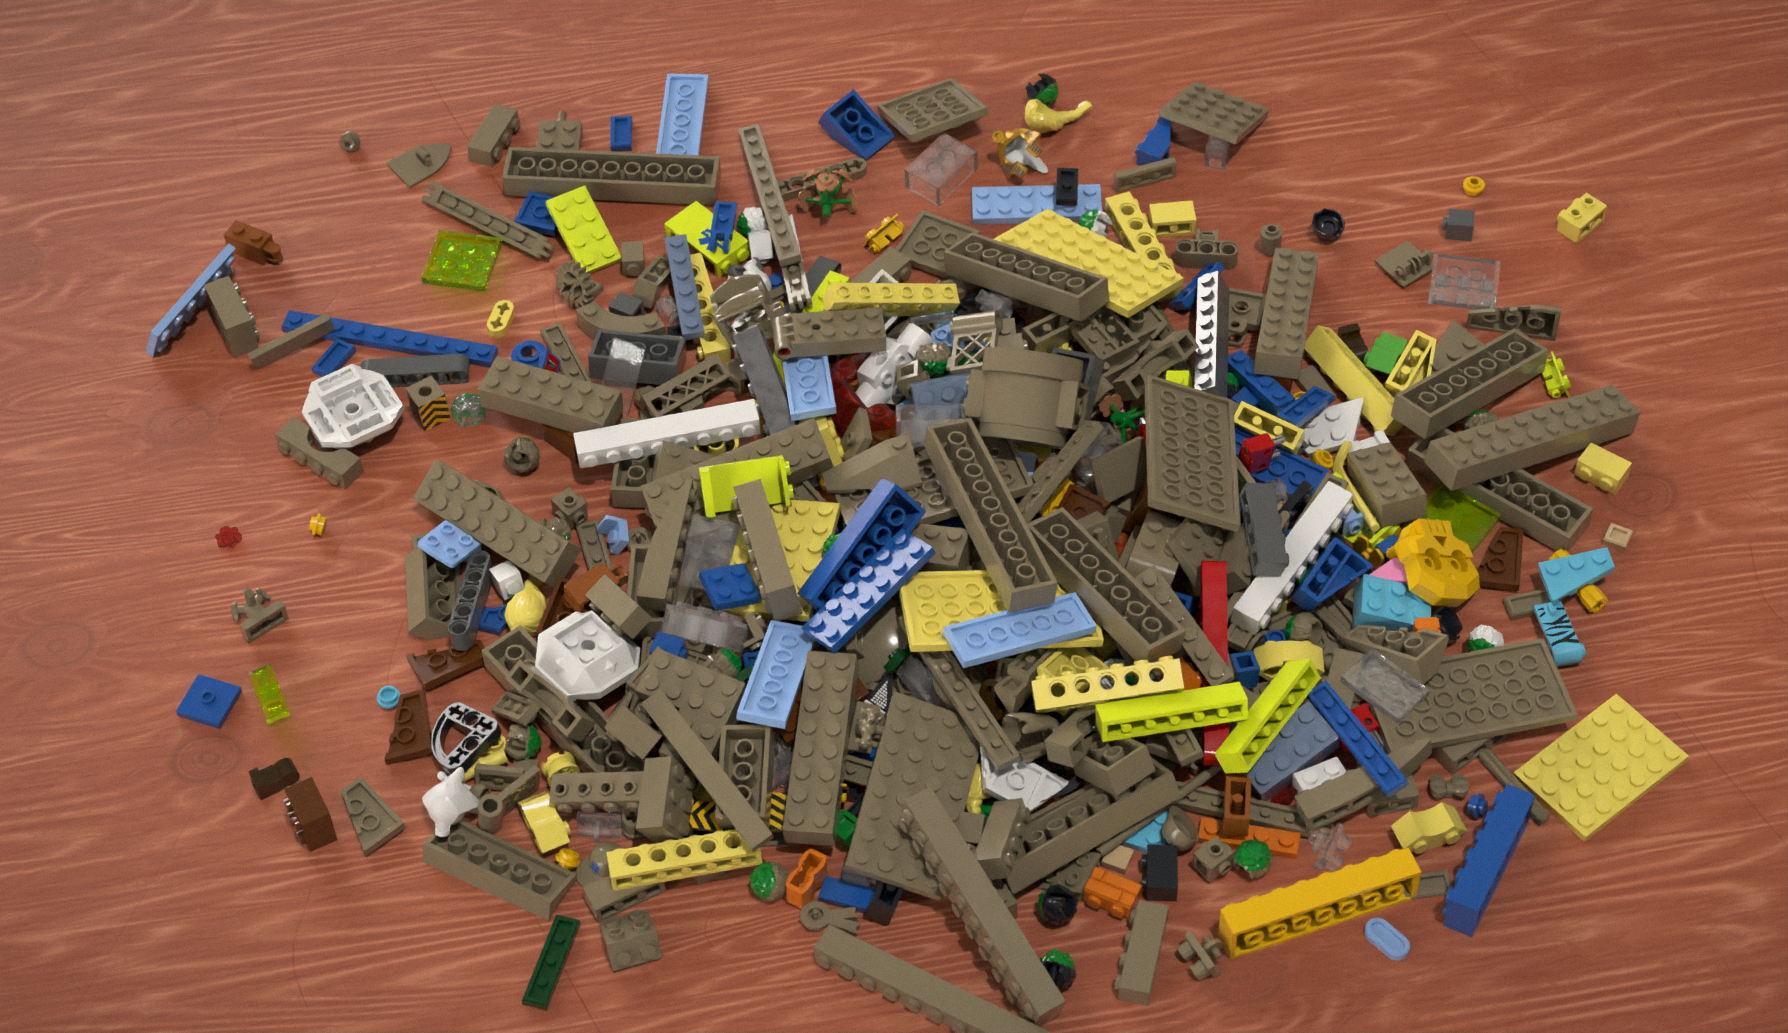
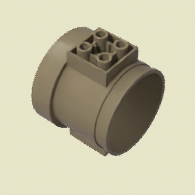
M986 347L984 348L982 370L971 369V374L968 375L966 380L968 395L963 402L965 416L979 420L978 432L983 439L989 437L1012 439L1013 443L1017 445L1062 449L1067 443L1069 431L1076 432L1086 420L1090 387L1081 383L1084 362L1067 356L1038 351Z

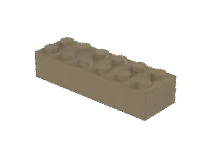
M498 356L478 388L482 407L573 433L614 426L624 409L622 392L620 390Z
M761 479L734 486L736 496L732 497L735 510H741L736 513L741 528H744L741 530L746 546H748V553L767 614L772 613L774 621L802 614L793 579Z

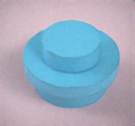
M384 686L377 695V702L382 708H394L398 705L401 693L393 686Z

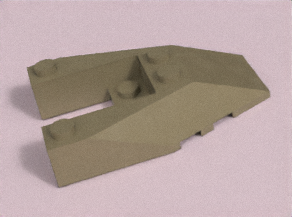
M1152 304L1129 318L1102 306L1083 321H1076L1070 317L1053 313L1022 329V338L1027 340L1029 350L1044 353L1076 338L1089 354L1096 355L1105 361L1102 374L1111 382L1132 365L1149 343L1164 330L1168 322Z

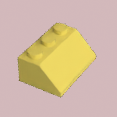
M1084 647L1059 648L1038 666L1037 674L1038 676L1050 675L1051 678L1060 677V673L1066 671H1075V674L1085 673V669L1099 667L1100 670H1107L1109 667ZM1079 682L1075 686L1079 693H1086L1090 689L1089 685L1085 682ZM1054 686L1051 689V693L1055 697H1061L1065 694V690L1061 686ZM1072 709L1058 710L1056 712L1064 717Z

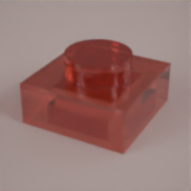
M834 393L837 413L828 416H831L838 424H845L853 404L840 393Z

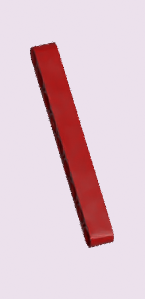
M1201 560V630L1228 666L1226 561ZM1202 675V688L1210 687L1209 683ZM1229 722L1202 726L1203 765L1221 766L1215 756V752L1229 736Z

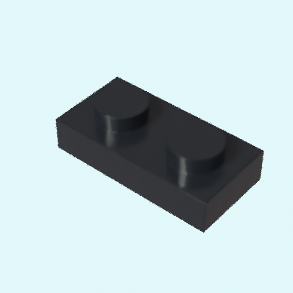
M1057 168L1056 205L1077 206L1078 168Z
M1304 480L1279 509L1278 513L1288 511L1290 513V523L1297 516L1298 507L1302 503L1305 505L1312 498L1313 486Z

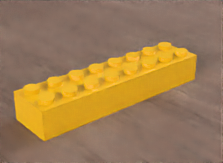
M1409 848L1395 849L1380 857H1370L1362 863L1346 865L1341 870L1332 873L1325 872L1316 878L1300 880L1292 886L1276 888L1271 893L1262 896L1255 895L1246 901L1226 905L1220 910L1218 936L1229 959L1232 960L1410 901L1412 897L1417 895L1421 870ZM1401 881H1405L1408 893H1411L1412 897H1405V894H1403L1405 888Z

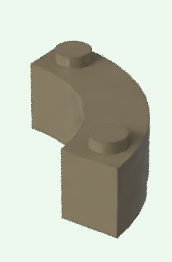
M596 301L576 309L578 327L592 340L595 339L598 329L660 336L661 334L666 335L665 325L656 312L634 317L620 316L605 310Z

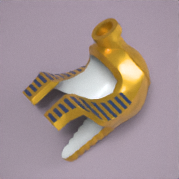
M1012 129L1005 133L1002 131H995L993 133L992 140L997 143L999 159L1007 178H1010L1013 174L1023 178L1028 171L1024 165H1029L1035 168V170L1041 171V173L1048 172L1047 166L1039 158L1043 151L1038 144V140L1041 137L1040 133L1028 129Z

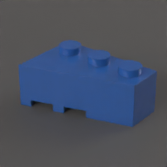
M1335 537L1323 549L1290 599L1307 612H1311L1361 578L1374 565Z

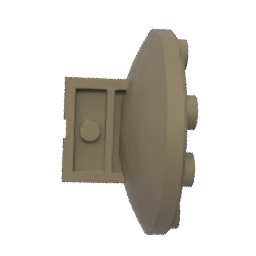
M891 598L836 652L857 655L859 664L858 677L867 685L870 682L880 683L888 674L883 667L889 661L888 656L897 648L902 650L909 643L907 634L898 623L899 617L903 616L902 608ZM821 645L822 652H832L825 646Z

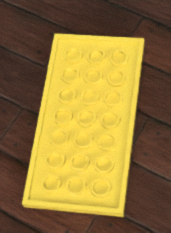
M1049 209L994 238V240L1106 277L1108 279L1110 301L1103 306L1127 318L1183 285L1184 277L1176 274L1174 271L1168 270L1156 262L1150 261L1140 256V254L1132 252L1122 245L1116 244L1106 239V237L1098 235Z
M987 570L916 572L899 589L910 652L953 651L943 635V628L945 626L1007 610ZM1058 582L1055 597L1070 594ZM1092 617L1097 625L1096 633L1041 648L1102 647L1104 639L1100 624Z

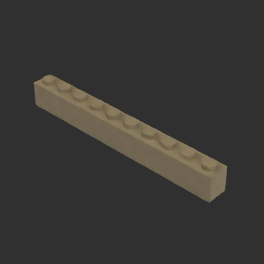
M832 925L827 927L814 947L815 961L823 968H831L839 972L842 977L861 983L868 990H876L887 999L906 1005L913 1012H921L927 1015L935 1023H943L951 1027L956 1033H1052Z

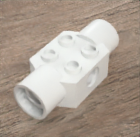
M912 323L908 324L897 339L886 337V351L871 352L857 370L860 387L849 399V402L857 407L867 409V413L873 417L879 414L886 403L896 405L904 396V393L898 390L896 384L897 366L915 361L919 345H930V343H934L933 339L924 330Z

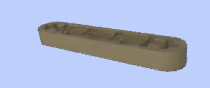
M856 157L819 168L818 170H825V174H833V170H848V173L851 174L850 178L856 180L866 175L867 164L864 159ZM806 173L777 181L783 202L798 198V193L803 191L805 187L817 192V188L812 180L809 182L802 181ZM795 184L803 185L800 189H795L792 186Z

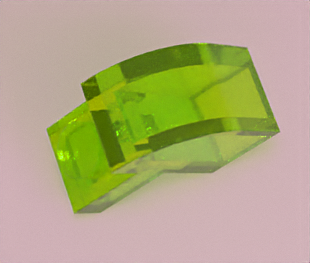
M269 664L248 672L267 723L269 724L290 716L272 665Z

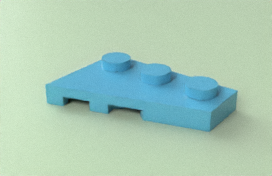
M1607 547L1538 563L1540 576L1553 606L1559 603V600L1563 597L1577 593V590L1586 584L1591 585L1614 572L1615 568Z

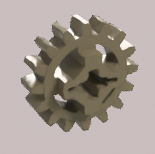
M574 260L560 265V268L556 269L558 275L555 276V279L559 283L556 285L557 288H560L559 295L565 297L564 302L569 301L570 307L576 306L577 309L591 303L590 301L594 300L592 294L596 293V290L592 288V285L595 283L590 281L591 273H586V267L581 268L580 262L575 263Z

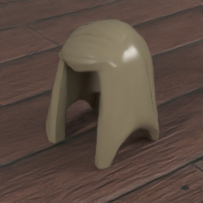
M1008 713L1001 722L1003 725L1001 728L1019 753L1021 762H1031L1047 754L1045 740L1060 726L1055 718L1046 714Z

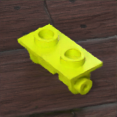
M1551 351L1553 358H1547L1544 372H1542L1549 395L1553 398H1559L1561 394L1566 392L1568 398H1570L1568 388H1571V384L1567 375L1563 376L1562 371H1565L1561 358L1556 359L1553 351Z

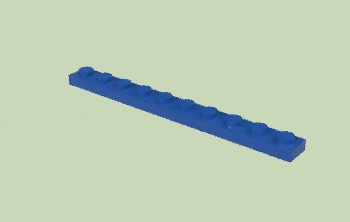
M289 310L282 324V330L285 333H289L320 317V315ZM332 317L330 319L335 330L320 337V339L332 341L338 338L349 344L418 356L464 354L469 357L471 365L488 368L491 367L498 354V346Z

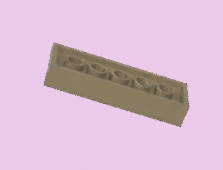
M462 820L450 826V834L448 836L440 837L434 832L423 843L422 862L547 921L550 920L557 906L577 879L576 873Z

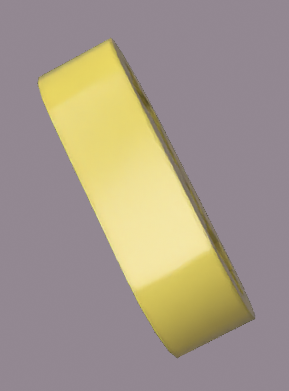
M502 300L494 306L487 322L488 333L491 337L502 338L507 334L515 317L513 303L508 300Z

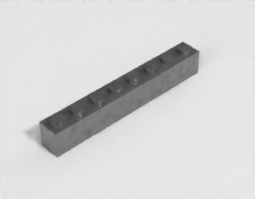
M1219 271L1198 278L1196 342L1199 348L1195 353L1194 388L1227 398L1229 288Z
M757 325L734 335L733 338L736 344L733 345L737 357L741 356L743 361L740 367L744 376H748L751 382L748 384L751 395L757 398L756 409L760 417L763 416L766 423L763 424V428L767 436L798 425L797 420L791 421L787 392L764 332ZM818 475L806 479L816 491H822Z

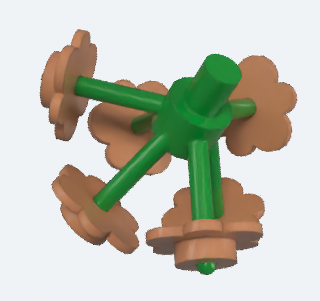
M814 168L806 172V176L802 181L809 182L813 180L820 199H814V191L805 187L803 191L798 193V207L802 208L803 212H808L814 203L820 204V207L823 208V217H830L831 209L836 204H844L849 213L857 211L859 198L853 188H849L848 192H845V199L835 200L838 193L842 191L844 180L849 183H855L850 178L851 174L847 170H833V174H825V170Z
M1119 394L1105 396L1104 401L1098 406L1104 417L1111 415V421L1115 423L1112 426L1121 432V445L1136 436L1135 430L1139 431L1140 427L1133 422L1135 418L1141 416L1145 418V395L1132 400L1129 404L1131 410L1127 413L1120 412L1124 403L1121 401Z

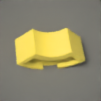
M1267 641L1264 645L1254 649V655L1260 667L1259 675L1270 682L1288 660L1311 659L1319 675L1324 673L1323 649L1312 644L1310 641Z
M545 791L517 802L526 825L536 837L534 841L542 853L569 843L568 835L571 834L567 821L562 822L556 811L558 808L549 803L550 795Z
M1443 802L1425 811H1409L1391 825L1402 848H1409L1410 851H1414L1416 854L1446 843L1454 844L1460 840L1461 835L1467 832L1455 807Z

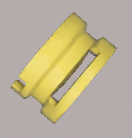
M564 751V754L561 755L559 752L552 754L547 758L548 762L546 764L542 763L541 766L550 787L552 774L580 773L573 755L567 751Z

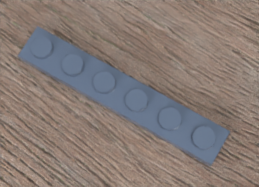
M684 234L665 237L682 338H685V340L705 337L687 236Z

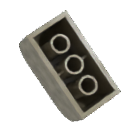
M1149 509L1125 570L1135 578L1155 565L1172 588L1181 565L1169 547L1167 540L1183 521Z

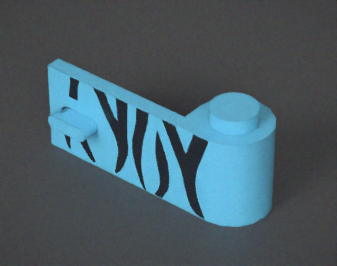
M1559 601L1554 606L1551 602L1533 605V610L1546 637L1547 647L1556 667L1581 663L1582 658L1586 656L1585 647L1583 644H1580L1562 602Z

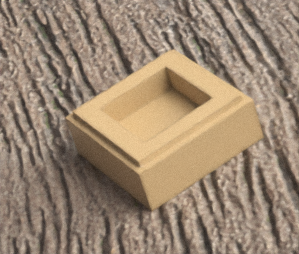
M1611 523L1602 545L1625 552L1633 530Z
M1118 845L1104 855L1101 866L1125 874L1134 855V850Z

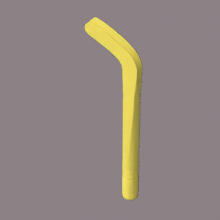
M1344 441L1336 455L1333 473H1339L1343 476V480L1348 482L1346 490L1353 493V503L1359 512H1362L1365 516L1364 520L1370 529L1376 532L1379 530L1380 525L1343 469L1347 453H1349L1352 447L1351 442Z

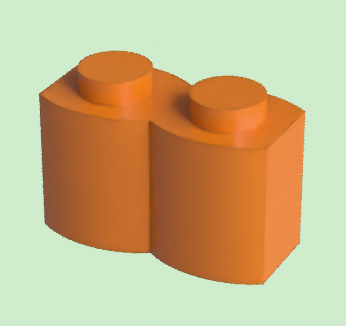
M809 849L801 856L798 868L791 872L786 881L788 903L802 909L803 906L813 901L815 890L823 885L828 874L826 855L814 849Z

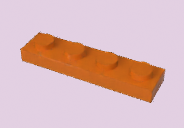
M1202 817L1197 843L1209 842L1217 837L1220 841L1226 842L1231 849H1236L1241 842L1246 840H1259L1268 845L1273 856L1297 859L1301 833L1249 825L1248 836L1223 835V820Z

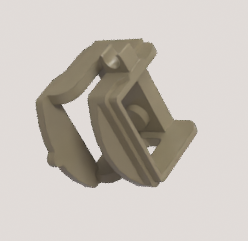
M747 274L737 277L729 276L727 281L722 283L710 296L715 312V323L733 350V345L736 344L733 338L734 335L757 325L762 331L772 327V320L775 317L785 314L780 301L773 302L765 283L758 274ZM757 286L760 291L743 293ZM762 304L764 310H759L748 318L739 319L734 324H730L729 318Z

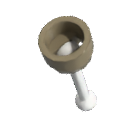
M440 771L437 774V778L440 781H444L449 777L444 771ZM463 783V786L478 800L486 794H491V788L485 784L478 783L471 787Z

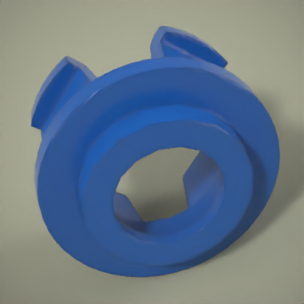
M529 340L521 342L513 348L511 360L538 367L540 352L545 350L546 347L538 341ZM532 349H534V350L537 351V353L535 354V356L530 357V358H525L526 356H529V355L532 354Z

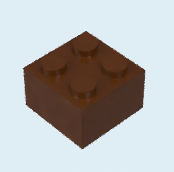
M312 777L284 788L287 798L283 799V802L288 811L287 814L290 822L297 830L296 833L301 845L306 843L311 852L338 840L330 813Z

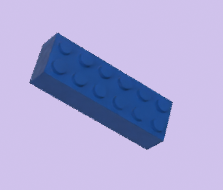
M881 478L797 594L819 611L901 529L911 533L926 513V510L896 483Z
M1506 784L1503 792L1498 791L1493 802L1495 806L1492 811H1488L1485 817L1483 830L1479 829L1477 832L1474 848H1470L1467 852L1464 868L1460 867L1458 870L1454 888L1450 887L1445 898L1446 904L1442 912L1445 915L1444 926L1473 937L1529 823L1535 795L1509 784Z

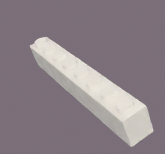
M754 399L573 433L580 468L594 467L596 465L657 454L663 440L690 448L761 434Z
M1330 481L1327 482L1286 537L1285 550L1289 554L1288 567L1285 568L1281 577L1257 576L1233 607L1231 622L1256 635L1260 628L1264 629L1267 626L1271 613L1273 611L1277 612L1282 605L1283 597L1291 594L1295 586L1294 582L1297 579L1301 580L1307 570L1306 566L1309 563H1314L1320 547H1326L1330 540L1329 535L1332 531L1336 533L1342 523L1341 519L1344 516L1348 517L1354 506L1351 504L1353 493Z

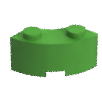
M1382 332L1380 338H1376L1371 352L1367 351L1363 364H1365L1366 368L1390 375L1408 345V340Z

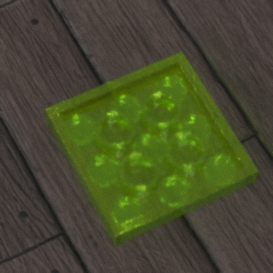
M439 230L421 276L422 283L486 291L502 246L501 238Z
M1441 481L1426 499V516L1421 517V519L1450 521L1453 535L1459 540L1467 542L1471 553H1473L1500 521L1501 513L1457 489L1451 491ZM1413 519V520L1408 521V522L1404 525V528L1407 527L1409 524H1411L1412 522H1414V521L1417 520V519Z

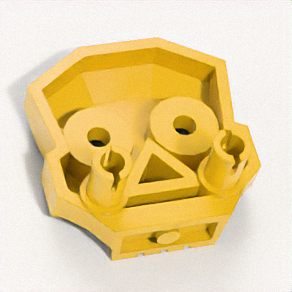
M1418 518L1402 529L1395 545L1386 550L1389 560L1396 557L1404 564L1409 591L1433 606L1458 607L1480 588L1479 573L1471 561L1473 555L1469 545L1453 535L1450 521Z

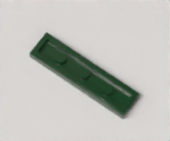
M561 915L555 916L522 998L523 1005L547 1011L581 926L580 920Z

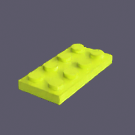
M585 185L546 201L545 205L575 263L580 262L581 268L585 266L586 273H594L622 261L621 254Z

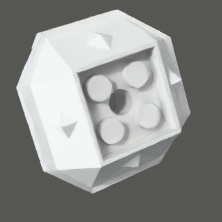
M350 364L311 382L309 394L302 409V415L322 447L350 450L365 442H371L374 438L389 432L403 413L404 407L384 375Z
M593 611L585 613L574 612L538 634L535 667L572 701H576V699H599L627 682L637 671L640 660V648L625 634L621 636L611 627L612 625H609Z

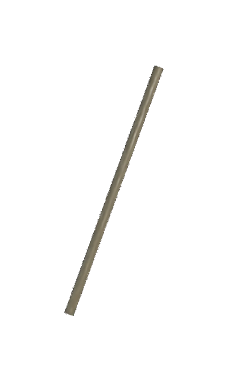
M1210 766L1179 789L1181 797L1173 801L1171 805L1159 809L1150 817L1133 824L1128 830L1116 834L1109 841L1096 848V853H1101V857H1103L1168 810L1172 805L1223 770L1222 766Z

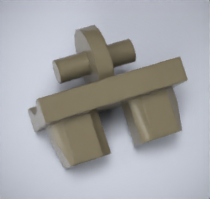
M1192 931L1187 932L1185 936L1188 940L1183 942L1177 949L1186 962L1197 954L1201 959L1190 966L1198 980L1210 974L1214 978L1219 976L1221 973L1210 956H1214L1216 960L1222 957L1220 953L1223 947L1222 941L1219 938L1211 940L1209 936H1205L1202 939L1205 945L1202 947Z

